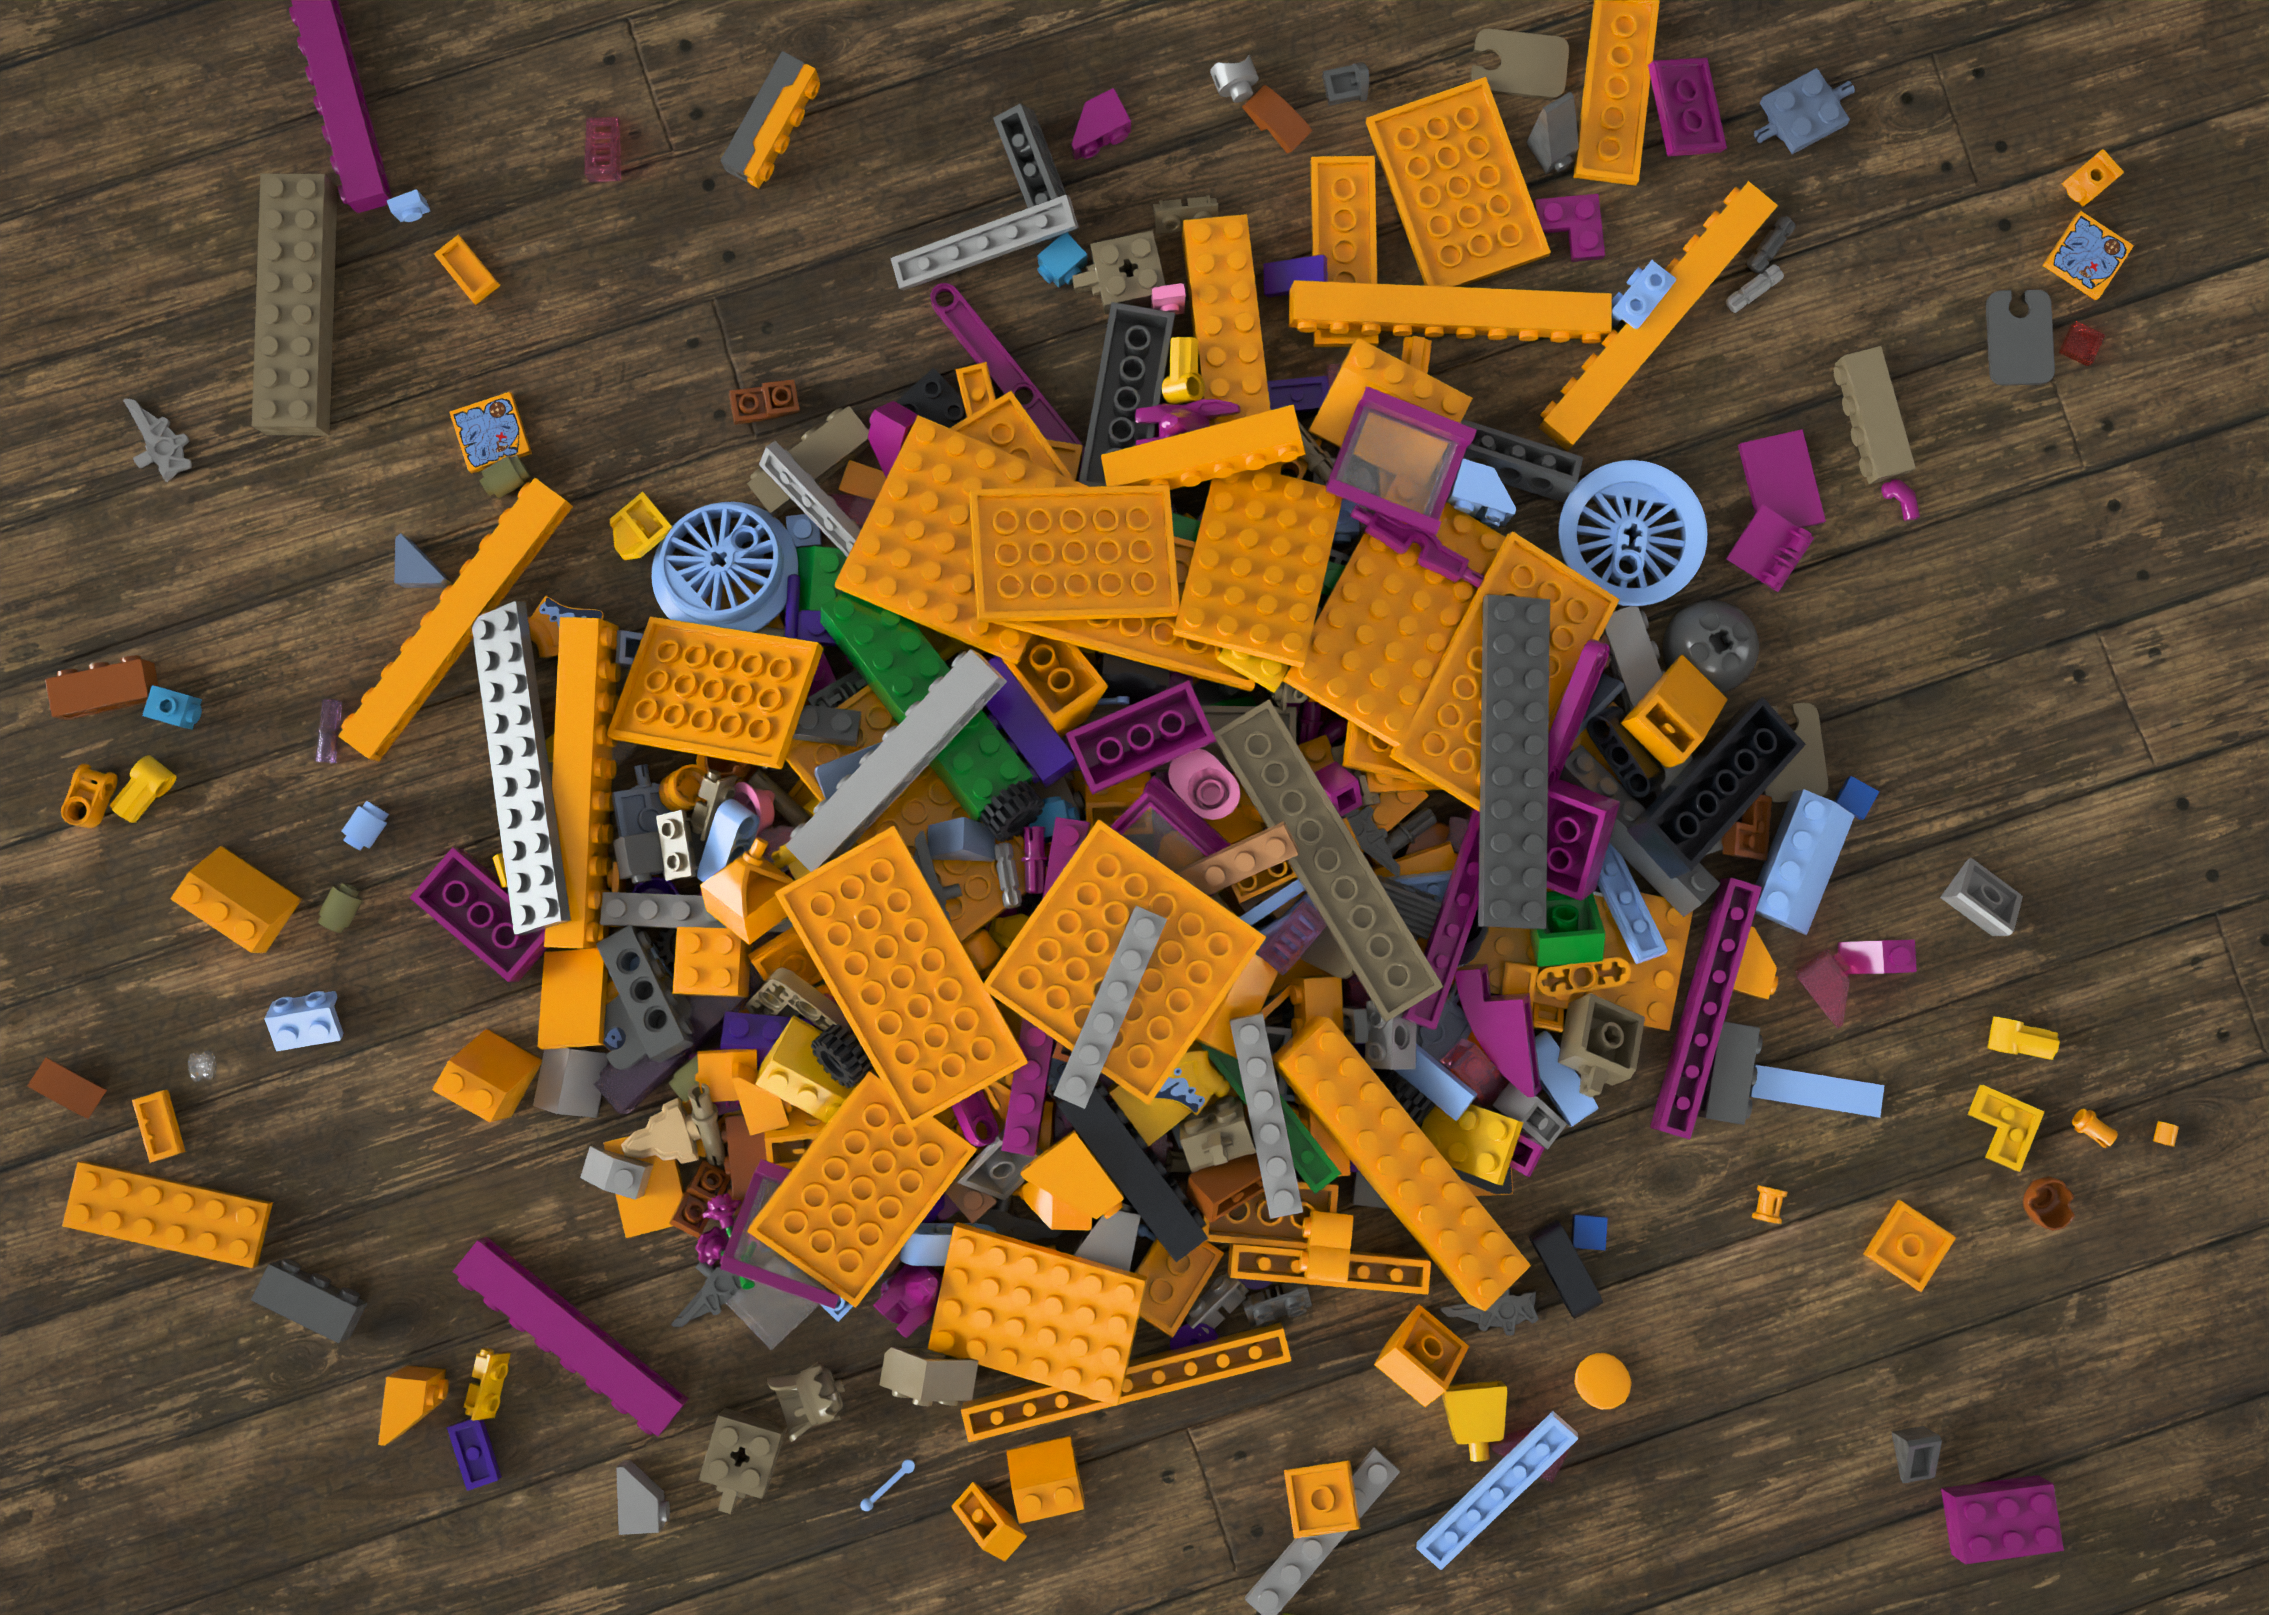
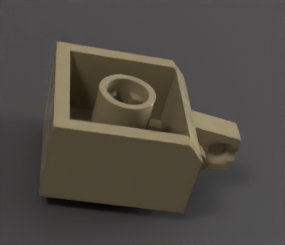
M1153 230L1090 244L1093 265L1087 266V272L1072 276L1075 293L1092 291L1093 296H1101L1104 314L1110 313L1111 302L1149 307L1151 306L1152 289L1165 286ZM1130 270L1133 276L1127 277L1124 271Z
M1591 993L1568 1003L1558 1063L1579 1071L1581 1074L1579 1093L1591 1098L1602 1093L1604 1083L1613 1086L1631 1079L1637 1069L1645 1021L1644 1016Z
M1224 1096L1218 1099L1215 1104L1204 1107L1198 1115H1194L1191 1112L1179 1122L1180 1142L1192 1173L1206 1167L1226 1163L1241 1156L1257 1153L1249 1114L1240 1096Z
M891 1347L884 1354L879 1385L892 1390L893 1396L913 1398L912 1403L916 1405L932 1406L933 1401H938L940 1404L956 1406L958 1401H968L973 1398L978 1360L970 1358L958 1359L944 1353L928 1350V1348Z
M724 1408L720 1412L699 1477L700 1481L716 1485V1490L723 1492L718 1511L731 1514L738 1497L745 1499L746 1495L763 1499L772 1480L787 1426L728 1408ZM741 1447L746 1449V1459L740 1457L741 1455L740 1452H738V1450Z

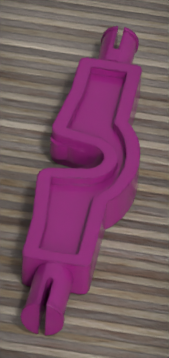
M1357 504L1354 506L1350 517L1367 525L1365 529L1367 534L1380 540L1397 553H1406L1412 543H1417L1421 547L1418 558L1420 566L1441 574L1453 582H1458L1462 578L1477 588L1482 583L1485 576L1467 567L1469 560L1442 545L1434 534L1410 524H1404L1395 518L1377 511L1372 514Z

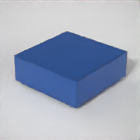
M1848 776L1834 802L1855 815L1854 817L1864 820L1879 791L1852 776Z
M1573 1214L1571 1243L1574 1248L1605 1251L1608 1218L1605 1216Z

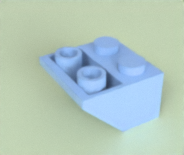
M1462 459L1446 502L1453 505L1455 509L1473 518L1480 519L1481 523L1490 528L1497 529L1499 525L1504 527L1515 515L1516 507L1495 468Z

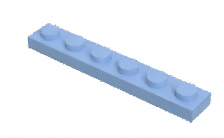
M1552 1411L1417 1541L1416 1549L1442 1570L1579 1439L1578 1432Z

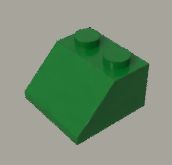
M821 546L796 548L798 575L801 578L799 611H821V606L844 592L835 587V582L847 557L839 548ZM786 606L782 610V613H786Z
M1557 891L1547 892L1546 929H1530L1531 946L1537 967L1603 961L1605 930L1593 893L1580 901Z

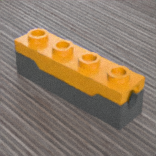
M783 51L780 53L720 160L726 172L747 183L749 182L758 189L763 181L767 182L774 171L773 163L778 154H783L787 149L790 141L789 134L794 126L798 127L801 124L809 99L813 100L819 91L820 80L814 67Z

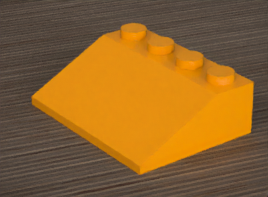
M1357 338L1351 346L1308 432L1341 448L1358 401L1363 395L1366 386L1458 423H1461L1473 398ZM1369 412L1352 455L1393 476L1399 473L1424 488L1446 450L1448 443Z

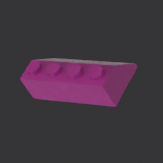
M1189 680L1066 733L1069 746L1092 795L1216 742V738Z

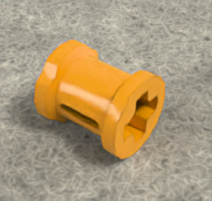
M1758 1185L1757 1190L1760 1194L1756 1212H1752V1218L1781 1224L1782 1219L1779 1216L1783 1197H1787L1788 1192Z

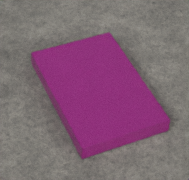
M1708 58L1654 60L1651 62L1648 68L1667 156L1721 153L1727 149Z
M1803 429L1738 445L1755 514L1763 504L1799 528L1826 522Z

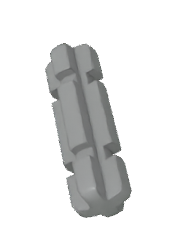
M1777 265L1770 266L1762 274H1759L1738 291L1731 294L1725 300L1727 307L1733 313L1738 312L1745 305L1766 292L1771 286L1773 287L1784 277L1783 272Z
M996 844L994 847L995 860L998 861L996 866L1000 889L1004 891L1002 893L1003 905L1005 908L1019 907L1022 903L1020 890H1017L1019 888L1015 860H1012L1014 855L1012 844Z

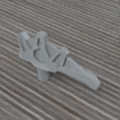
M124 399L123 401L146 443L147 451L133 457L136 465L141 469L155 462L159 466L158 470L166 482L171 480L178 472L191 469L192 462L184 458L183 447L190 442L189 438L184 433L175 435L169 428L171 422L167 418L161 417L157 419L142 409L135 400Z

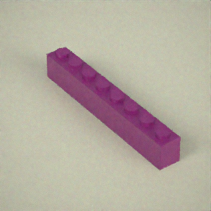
M291 0L292 7H289V13L294 25L299 27L301 36L297 37V42L302 54L308 60L309 66L305 67L309 82L316 89L317 95L313 96V100L318 113L323 115L325 125L321 127L327 144L332 147L333 155L330 156V162L334 172L340 176L342 184L338 186L340 197L345 205L348 204L357 213L388 205L387 200L393 197L338 0Z
M1734 878L1720 880L1650 1128L1691 1139L1761 893V886Z
M487 1236L477 1240L452 1271L459 1277L458 1282L470 1291L476 1290L485 1297L483 1301L489 1308L497 1312L501 1310L510 1318L509 1323L521 1332L526 1330L536 1338L534 1342L540 1349L548 1353L552 1351L561 1359L560 1364L566 1370L572 1373L577 1371L587 1379L585 1383L591 1390L598 1394L603 1392L612 1400V1406L622 1414L629 1413L638 1420L637 1426L649 1435L654 1433L658 1437L689 1400V1398Z

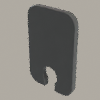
M2011 290L1995 291L1986 300L1988 361L1991 380L1995 384L2002 386L2042 385L2049 382L2055 373L2050 296L2043 290H2026L2025 302L2028 304V314L2024 318H2017L2009 310V303L2012 300Z
M667 972L664 980L668 988H673V979ZM652 985L647 986L644 990L643 997L645 1000L653 994ZM677 994L680 999V1004L677 1007L681 1015H685L690 1020L693 1014V1007L685 995ZM618 995L606 1005L604 1039L610 1030L621 1028L626 1035V1040L621 1048L612 1050L605 1057L614 1068L628 1070L643 1059L647 1053L620 995ZM663 1013L657 1019L658 1029L666 1024V1013Z

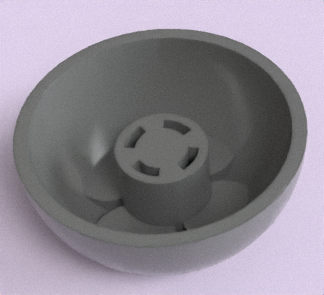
M1717 600L1699 601L1680 610L1667 626L1663 638L1664 660L1667 668H1669L1680 655H1683L1721 693H1726L1742 684L1752 673L1759 655L1758 634L1749 617L1736 606ZM1720 637H1721V638L1723 639V641H1724V644H1725L1724 646H1723L1722 641L1719 639Z

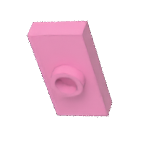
M1184 284L1154 287L1152 289L1151 309L1173 312L1175 315L1184 314L1186 297Z

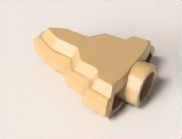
M678 1097L663 1104L662 1111L650 1117L647 1127L633 1132L621 1146L624 1156L643 1159L656 1155L663 1161L677 1159L682 1164L699 1160L696 1140L701 1139L698 1125L694 1123L691 1114H687Z

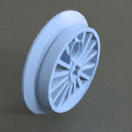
M1638 460L1618 461L1604 465L1580 480L1564 503L1558 530L1560 549L1566 565L1620 599L1618 605L1623 606L1655 604L1670 598L1684 588L1694 577L1703 561L1708 535L1703 508L1687 483L1678 475L1662 466ZM1593 498L1608 519L1586 507V503ZM1605 498L1614 499L1617 513ZM1624 501L1630 502L1628 514ZM1638 503L1645 504L1638 517H1636ZM1652 505L1663 507L1649 519L1643 521ZM1670 510L1677 520L1676 522L1656 527H1648ZM1580 515L1604 529L1578 525ZM1680 529L1681 540L1652 535ZM1628 530L1631 531V536L1635 538L1629 548H1627L1629 545V535L1625 534ZM1577 534L1606 539L1578 545ZM1610 546L1587 564L1581 555L1583 552ZM1654 546L1680 549L1679 557L1675 559ZM1612 554L1611 563L1602 578L1598 577L1591 568ZM1650 556L1673 568L1667 577ZM1619 562H1629L1633 567L1632 574L1624 573L1619 567ZM1644 565L1657 583L1647 586L1643 572ZM1609 577H1611V579L1615 583H1618L1619 586H1615L1613 584L1608 583L1607 581ZM1636 579L1638 588H1627V584Z
M742 502L713 503L686 514L672 526L673 528L660 542L656 550L652 565V586L658 604L670 620L756 632L774 620L785 608L788 576L791 574L798 575L796 547L784 525L776 517L773 518L769 512ZM731 517L739 518L735 528L729 535ZM715 518H721L719 543L711 521ZM705 522L712 548L694 527ZM751 522V523H753V524H755V525H757V526H756L755 528H753V527L748 526V525H749V523ZM689 533L704 550L681 539ZM767 534L768 537L771 539L762 542L760 538L763 535ZM748 541H753V544L750 547L745 549L741 548V546ZM675 548H677L693 556L672 555ZM773 551V559H762L764 554ZM673 566H675V567H688V568H685V569L676 571ZM749 569L771 570L767 579ZM739 577L762 586V588L754 595ZM732 582L749 599L748 601L738 605ZM723 585H725L732 608L720 610ZM713 588L710 608L705 601Z

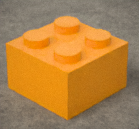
M677 927L673 993L687 996L748 998L751 964L748 954L751 953L752 943L749 945L729 928Z

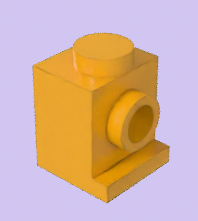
M2102 149L2062 184L2067 189L2070 198L2079 202L2083 207L2121 176L2124 171Z

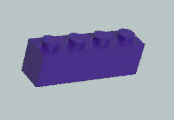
M995 656L988 662L1007 682L984 706L989 712L986 716L998 731L1000 729L1008 738L1006 742L1016 755H1021L1027 763L1026 767L1033 775L1032 782L1036 784L1040 781L1046 789L1078 766L1076 758L1001 658Z

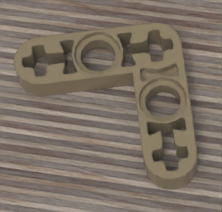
M786 968L776 969L755 991L746 1004L751 1014L776 1016L788 1004L823 1031L834 1023L835 1025H841L842 1028H847L849 1034L852 1031L838 1005Z

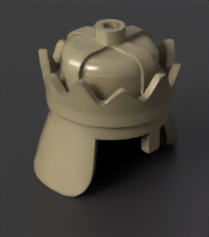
M818 1362L796 1375L767 1377L770 1389L775 1390L781 1404L790 1442L797 1439L813 1425L841 1420L840 1416L835 1415L842 1409L843 1402L840 1393L845 1392V1387L842 1379L836 1380L832 1372L828 1368H824V1364L818 1365Z

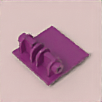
M1762 504L1726 560L1771 589L1779 592L1814 537L1807 530L1795 526Z

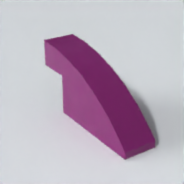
M1487 964L1460 966L1455 972L1457 990L1465 1016L1476 1039L1504 1077L1525 1096L1535 1097L1541 1091L1530 993L1491 996Z

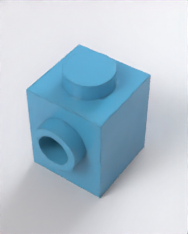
M1068 232L1060 235L1037 255L1038 265L1040 266L1037 268L1039 274L1047 283L1050 284L1053 281L1058 288L1065 283L1068 285L1072 284V276L1081 274V269L1088 264L1086 252Z
M152 685L142 716L193 730L194 724L201 717L202 708L200 704L202 699Z
M1058 796L1043 799L1045 807L1042 809V814L1036 816L1038 819L1035 823L1029 824L1030 828L1033 826L1045 827V844L1052 842L1056 817L1080 821L1077 808L1073 807L1066 800H1061V797Z

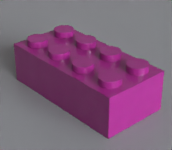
M452 847L409 897L508 982H519L548 948L544 947L545 929L526 935H514L508 887L501 888L499 879L464 849Z

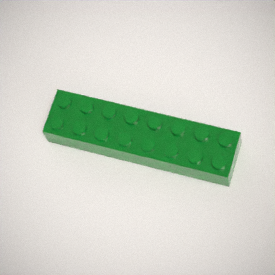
M846 592L821 606L820 623L898 724L907 717L905 713L913 703L921 702L930 693L928 691L930 685L937 678L945 677L950 671V668L912 620ZM982 710L969 721L929 764L968 816L977 822H981V813L985 811L984 807L986 804H991V799L994 796L998 797L1002 789L1007 790L1010 784L1014 783L1016 785L1018 781H1027L1030 785L1033 777Z

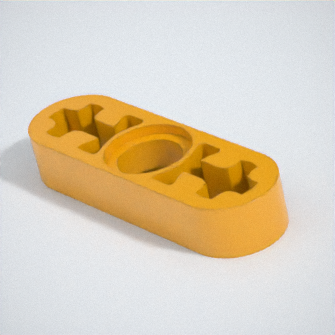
M1620 957L1603 958V961L1545 967L1538 971L1536 990L1544 996L1553 997L1624 985L1629 980L1631 968L1628 962ZM1613 962H1615L1616 967L1622 968V974L1617 975V981H1614L1613 976L1600 977L1602 984H1598L1599 975L1595 964H1599V971L1611 969ZM1580 967L1587 968L1591 973V980L1586 986H1579L1574 981V972ZM1567 969L1566 979L1570 989H1565L1566 983L1554 984L1553 991H1550L1548 986L1542 985V980L1547 979V973L1550 972L1551 976L1556 978L1564 977L1565 975L1562 970Z

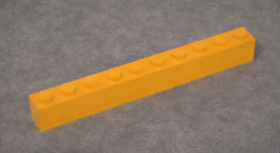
M1748 181L1741 190L1735 187L1723 201L1727 207L1720 214L1715 210L1703 224L1707 229L1701 237L1695 234L1684 246L1683 250L1687 252L1680 261L1674 258L1665 268L1667 272L1676 278V281L1638 329H1634L1626 323L1620 332L1613 329L1601 343L1606 347L1602 353L1597 356L1593 352L1581 367L1585 371L1578 380L1572 377L1560 391L1565 395L1557 404L1552 400L1540 414L1544 420L1538 428L1564 450L1569 451L1776 209L1778 205Z
M1294 280L1289 289V327L1298 328L1299 332L1304 333L1315 332L1317 329H1329V332L1334 334H1344L1349 332V330H1361V333L1364 335H1377L1381 331H1392L1395 336L1412 335V332L1425 333L1426 337L1431 338L1442 337L1444 334H1456V337L1460 339L1474 338L1475 335H1488L1490 340H1503L1507 336H1518L1521 341L1538 340V337L1550 338L1551 342L1556 343L1567 342L1570 339H1582V343L1595 344L1601 342L1612 331V294Z
M536 478L531 483L527 482L520 489L517 502L512 508H507L501 514L498 520L499 525L492 534L489 533L482 539L479 544L480 550L475 557L467 560L462 565L459 571V578L453 585L450 584L443 590L440 595L441 601L434 611L430 610L424 615L418 632L405 640L400 649L402 653L395 662H390L381 673L382 679L375 688H370L361 699L363 704L357 712L350 714L344 720L341 726L343 730L338 737L368 759L380 762L472 641V625L477 616L497 608L573 508L570 503Z
M1280 1322L1263 1328L1220 1337L1216 1340L1129 1360L1118 1405L1290 1362L1291 1357L1283 1326ZM1038 1383L963 1402L961 1413L968 1442H973L1115 1405Z

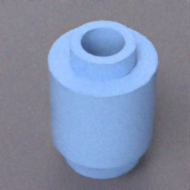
M366 800L362 807H357L341 832L346 835L343 841L360 851L363 846L370 849L386 826L387 822L385 820L389 814Z

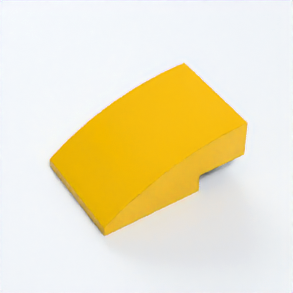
M1194 1040V1042L1191 1044L1187 1051L1204 1050L1199 1045V1043L1196 1040ZM1209 1058L1210 1065L1213 1067L1214 1070L1221 1074ZM1116 1082L1107 1088L1112 1098L1148 1146L1191 1113L1181 1104L1170 1100L1153 1099L1150 1105H1147Z

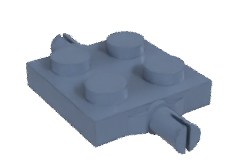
M1817 68L1762 97L1760 105L1768 116L1769 124L1754 131L1755 139H1757L1758 143H1762L1764 140L1776 135L1784 141L1791 154L1804 149L1848 124L1850 119L1842 108L1840 100L1855 92L1854 86H1851L1852 83L1847 81L1832 89Z
M648 764L634 767L637 786L630 790L617 791L611 794L619 838L658 831L656 816L672 812L660 800V784L650 782Z
M1454 981L1449 990L1436 1030H1431L1417 1024L1416 1044L1448 1070L1472 1031L1465 1013L1457 1005L1460 997L1456 981Z

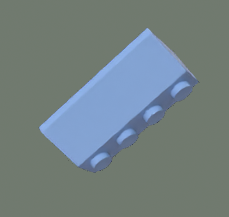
M1805 789L1794 791L1768 852L1767 861L1764 862L1756 885L1761 886L1762 889L1755 914L1807 935L1855 815L1836 802Z

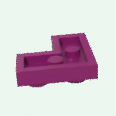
M1598 194L1535 199L1533 205L1544 234L1568 231L1571 262L1600 260L1605 257Z

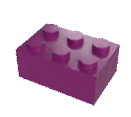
M1558 780L1548 787L1547 888L1580 901L1596 890L1620 801L1563 780Z
M2039 1475L1941 1488L1951 1555L1962 1563L1972 1564L2064 1551L2054 1485Z

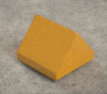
M1533 1003L1534 1029L1546 1030L1554 1034L1562 1033L1564 1030V1008Z

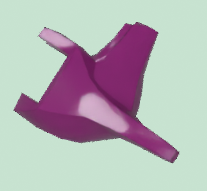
M1202 399L1186 405L1159 404L1153 407L1138 408L1135 415L1137 424H1159V427L1155 432L1154 438L1136 440V446L1209 427V420L1238 414L1241 411L1240 406L1218 399Z
M904 1263L899 1271L882 1283L881 1297L873 1306L887 1320L899 1324L896 1328L903 1337L908 1338L919 1326H925L935 1313L942 1276L932 1266H913Z

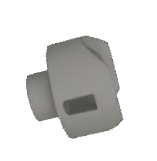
M1248 55L1245 61L1239 63L1218 62L1210 71L1219 95L1222 97L1231 96L1234 103L1249 99L1253 95L1251 87L1259 78L1250 55Z

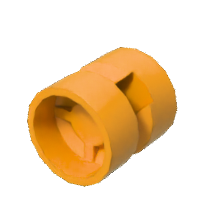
M689 764L668 774L662 779L659 786V797L662 804L672 812L679 810L687 812L695 808L697 801L705 803L707 800L699 797L698 794L703 776L708 774L706 769L699 765Z

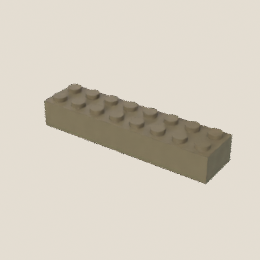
M260 173L252 427L265 435L330 436L338 187L325 174Z

